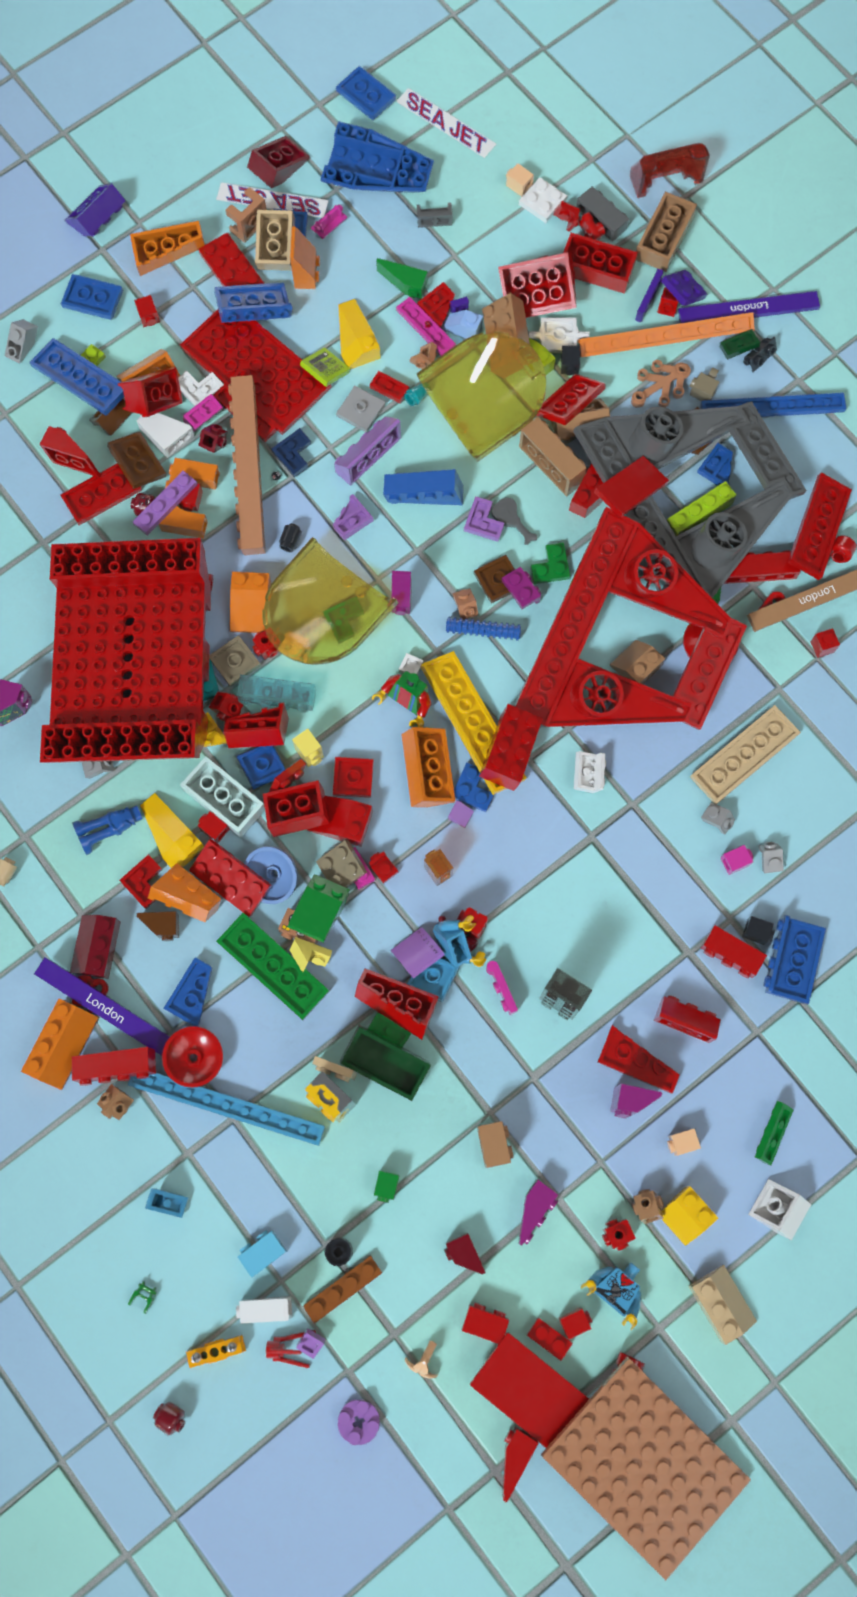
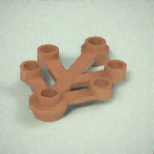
M654 360L651 366L652 371L656 373L660 371L671 373L668 376L650 374L646 369H640L637 374L639 381L657 383L642 392L637 391L633 393L631 404L636 408L644 406L646 398L662 388L658 405L664 408L668 407L670 402L668 397L670 383L676 379L673 397L676 399L682 398L684 394L683 382L689 377L691 372L689 365L681 362L671 366L663 364L660 360Z

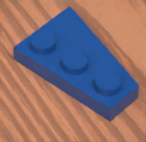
M195 957L163 1009L190 1025L199 1027L213 968Z

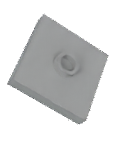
M354 386L337 411L336 416L364 432H368L384 408L385 402Z

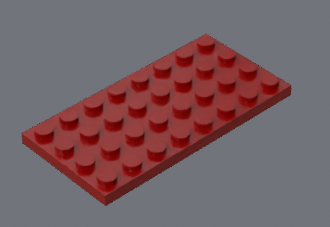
M217 309L180 344V348L206 371L209 373L213 372L223 384H231V377L252 375L255 382L257 411L277 427V431L282 435L332 388L331 384L325 387L301 367L302 359L256 320L221 322L219 310Z

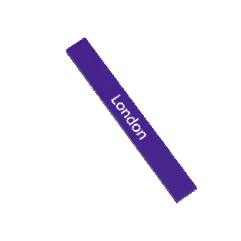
M817 291L684 307L678 309L680 324L752 312L754 318L819 310L820 303Z
M44 957L34 975L146 1047L155 1049V1052L162 1056L164 1046L170 1038L169 1035L49 958Z

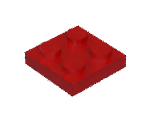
M335 757L333 796L371 798L374 760Z

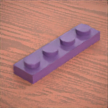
M182 471L133 521V524L148 536L198 485L197 481Z

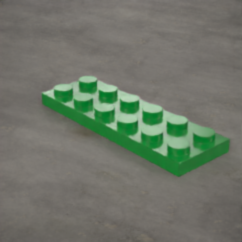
M244 913L216 941L302 1021L330 992L306 969L302 972L295 959Z

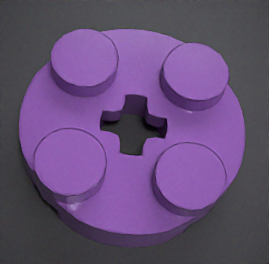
M355 1399L344 1405L338 1416V1430L343 1439L351 1445L369 1443L374 1439L379 1430L380 1416L378 1410L372 1403L365 1400ZM356 1416L359 1419L364 1418L365 1421L362 1423V1428L353 1425Z

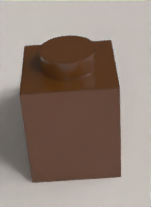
M176 911L137 913V918L162 941H174V938H179V914Z

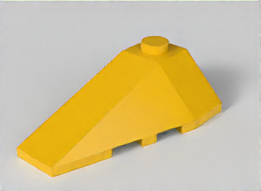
M352 299L338 304L341 356L344 363L351 370L381 359L379 344L356 300Z
M155 793L140 805L161 856L170 868L176 863L184 867L203 850L204 845Z

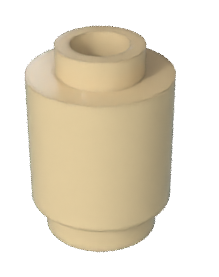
M7 857L4 860L0 858V885L3 887L6 883H9L17 869L14 865L15 861Z

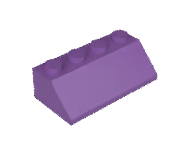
M386 416L381 421L378 420L369 432H365L356 444H352L349 447L347 453L336 459L334 464L335 472L351 486L401 439L400 420Z

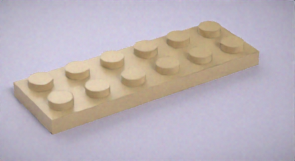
M774 705L696 770L690 778L717 805L801 732Z

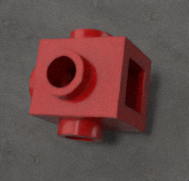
M271 627L265 631L258 632L252 639L254 652L257 656L261 655L264 660L274 657L281 650L282 642Z
M217 692L208 708L217 714V718L226 722L227 718L240 715L243 704L238 701L239 698L231 693Z
M617 1218L606 1223L607 1227L603 1229L605 1234H602V1238L606 1246L610 1245L611 1249L617 1248L620 1251L629 1246L628 1242L636 1239L627 1219L619 1222ZM617 1231L620 1233L618 1238L615 1237Z

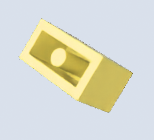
M306 729L292 739L296 752L308 768L311 765L316 766L322 761L324 757L322 747L309 729Z

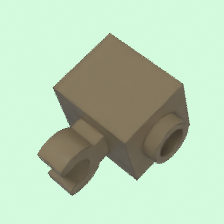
M712 367L708 375L701 372L698 378L694 377L689 386L692 388L690 396L700 401L712 400L720 383L715 380L719 370Z

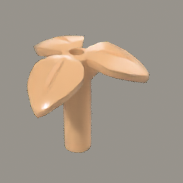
M429 1341L420 1362L412 1364L406 1357L404 1360L407 1366L424 1378H437L438 1374L428 1372V1363L437 1344Z

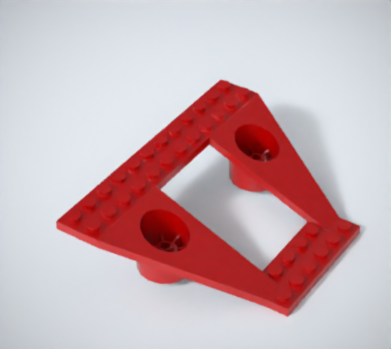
M605 507L515 707L543 718L541 725L544 727L683 722L697 730H701L747 625L731 618L640 523L624 515L620 518L612 509ZM646 559L648 566L644 567L639 563ZM651 560L656 561V564L652 565ZM638 569L643 571L642 577H638ZM644 578L647 582L646 586L642 585L640 579ZM659 580L666 582L662 589L658 582ZM650 584H655L657 591L649 590ZM608 592L703 629L673 696L578 659ZM590 678L593 683L591 688L584 686ZM595 678L603 680L602 684L597 685ZM583 689L589 691V693H588V696H589V697L584 698V699H583ZM611 691L613 694V699L609 698L611 695ZM590 699L593 702L591 708L586 705L585 700ZM605 700L612 702L607 710L604 704ZM596 704L601 705L602 713L593 711Z

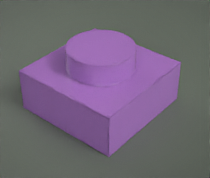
M307 1329L297 1343L296 1349L301 1350V1352L314 1359L324 1345L325 1338Z

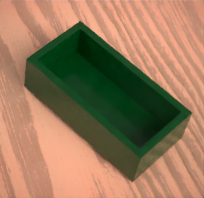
M358 1025L340 1059V1064L410 1101L414 1099L431 1066L430 1062L361 1025Z

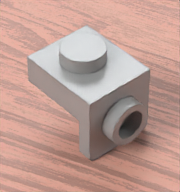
M113 761L82 762L85 778L91 779L103 772L112 773L115 771Z
M712 802L701 816L704 822L719 828L722 834H726L733 827L735 821L730 810Z
M766 842L764 845H759V850L762 853V871L764 873L784 871L783 849L775 842Z

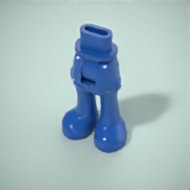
M136 805L132 808L127 806L125 809L109 811L106 815L91 821H74L72 825L85 854L89 855L92 853L95 843L114 835H121L132 824L136 825L135 822L143 818ZM106 824L109 825V827L103 830H100L89 835H85L89 831L94 830L98 827H101Z

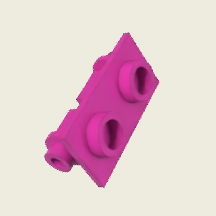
M340 204L334 205V208L319 221H316L311 229L324 239L347 219V216L342 213L343 207Z

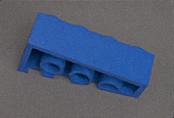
M455 469L384 475L383 495L388 503L463 506L464 485Z

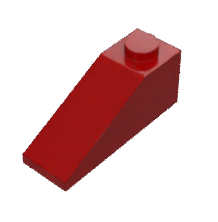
M516 1426L513 1431L511 1429L508 1431L504 1439L506 1445L502 1498L506 1503L539 1444L532 1436Z

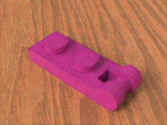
M495 961L488 962L486 972L492 975L495 980L492 984L496 993H500L503 1000L500 1002L504 1012L508 1011L509 1015L517 1013V1006L498 963Z

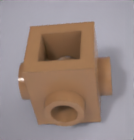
M111 1084L106 1092L101 1095L97 1105L102 1108L101 1113L107 1118L111 1119L113 1116L120 1120L134 1100Z
M646 1189L638 1192L639 1195L633 1196L635 1203H632L635 1215H639L642 1223L647 1224L664 1218L661 1210L664 1204L660 1195L657 1196L654 1191Z

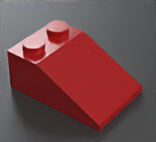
M51 426L47 428L39 445L53 463L100 478L101 474L88 455L63 428Z
M325 795L330 824L310 828L307 831L340 841L348 840L350 844L362 847L373 814V807L358 801Z

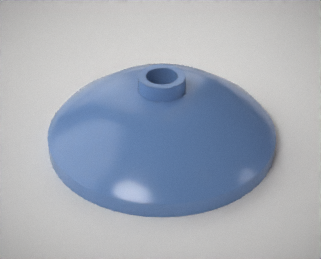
M265 846L254 850L247 857L244 864L272 885L261 902L278 904L287 900L294 893L298 883V872L294 861L285 851L277 847Z

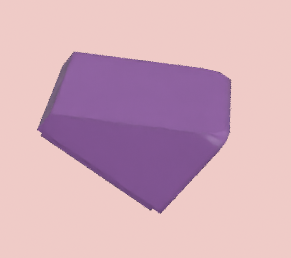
M457 800L448 816V820L465 828L474 811Z

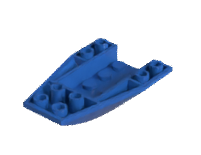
M338 121L334 133L332 153L328 165L324 166L320 180L321 182L353 190L400 193L426 192L434 160L372 129Z

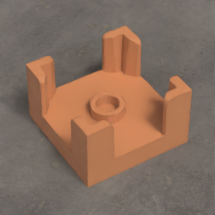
M250 187L244 191V194L253 200L250 205L242 212L233 205H230L225 210L226 215L237 223V225L229 226L230 232L244 243L256 233L257 210H267L265 199Z

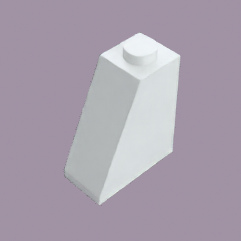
M160 413L150 417H142L140 415L139 419L136 420L139 429L166 458L194 437L190 425Z
M291 1296L241 1300L239 1305L236 1306L237 1319L240 1318V1323L289 1321L292 1318Z

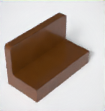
M122 399L107 416L97 410L89 421L93 425L100 426L108 435L112 436L132 412L122 409V407L126 406L125 400Z

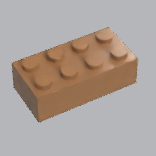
M664 192L637 246L636 260L667 272L694 218L697 204Z
M509 293L482 308L491 371L505 379L532 365L523 300Z
M536 417L521 429L519 447L567 497L582 482L586 472V465L574 455L569 446H565L561 442V438L549 429L545 421H541Z

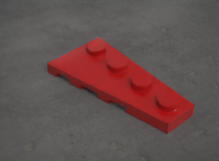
M611 1025L597 1063L673 1094L680 1074Z

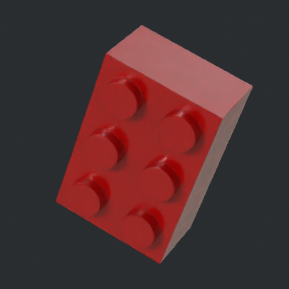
M319 780L263 794L267 827L273 837L330 824L325 793Z

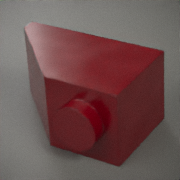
M468 1233L446 1243L447 1248L444 1251L448 1261L453 1259L456 1265L479 1274L486 1273Z

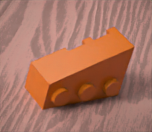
M178 863L151 886L148 896L150 900L154 901L156 899L165 903V906L182 910V913L202 922H206L218 911L221 902L219 896Z

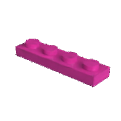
M410 297L396 307V311L427 343L433 342L437 345L436 352L442 358L456 348V343ZM425 321H429L431 327L425 328Z

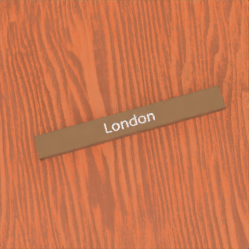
M857 570L749 613L747 617L753 631H759L856 591Z

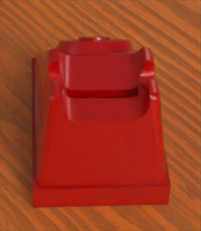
M169 367L118 383V386L123 389L126 406L122 407V409L140 414L142 417H150L183 403L176 367Z

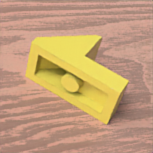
M295 937L290 947V952L302 972L309 961L325 967L332 954V950Z

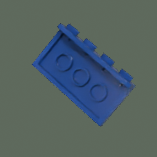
M284 283L214 287L221 322L291 318L293 307L289 303Z
M785 915L782 919H779L777 924L779 934L778 938L775 937L772 949H775L773 957L771 956L769 959L768 968H770L769 976L766 975L763 986L766 987L765 993L808 1005L826 928L791 919L790 916Z

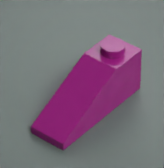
M392 570V613L397 615L410 614L412 597L411 572Z

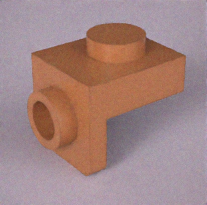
M430 342L420 347V353L411 357L409 362L420 369L434 364L437 345Z
M470 588L453 593V599L458 608L460 618L464 620L478 615L477 603Z

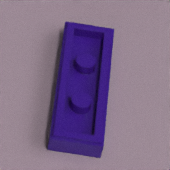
M657 269L637 310L635 321L640 323L643 321L661 283L663 270Z

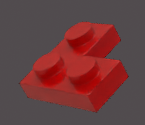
M148 854L119 881L147 909L156 901V899L154 901L148 899L151 888L148 882L162 868Z

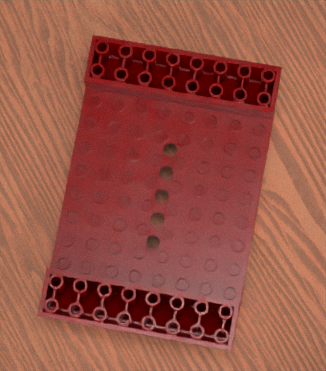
M201 538L51 544L50 581L57 588L50 724L42 725L40 763L200 758V753L208 733V717L203 711L204 681H209L210 645L205 639V612L211 611V589L205 549ZM134 618L132 625H125L127 619ZM127 636H134L131 643H125ZM133 654L132 660L124 661L125 655ZM131 671L132 677L128 680L123 679L124 674ZM128 689L131 690V695L128 698H124L123 692Z

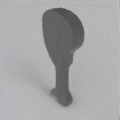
M503 498L493 506V518L503 522L506 527L516 528L525 538L524 545L537 540V534L529 532L521 523L517 515L516 502L512 498Z

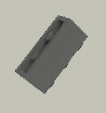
M593 186L577 198L576 207L580 209V213L584 215L590 212L594 223H602L605 229V236L612 242L627 230L629 222L627 215L617 209L613 202L608 201Z

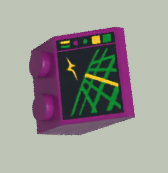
M0 679V726H4L26 714L27 709L32 705V696L22 684Z

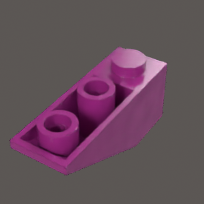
M540 1180L534 1183L525 1196L518 1244L521 1246L524 1243L527 1245L534 1236L531 1232L536 1226L540 1228L546 1220L544 1214L548 1209L552 1211L558 1203L556 1199L558 1194Z

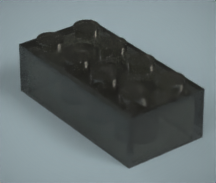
M557 968L539 999L546 1008L550 1010L554 1008L559 1011L558 1015L563 1019L568 1020L570 1018L573 1020L588 999L592 989Z

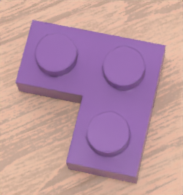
M475 496L464 531L499 542L504 523L488 518L493 504L492 501Z

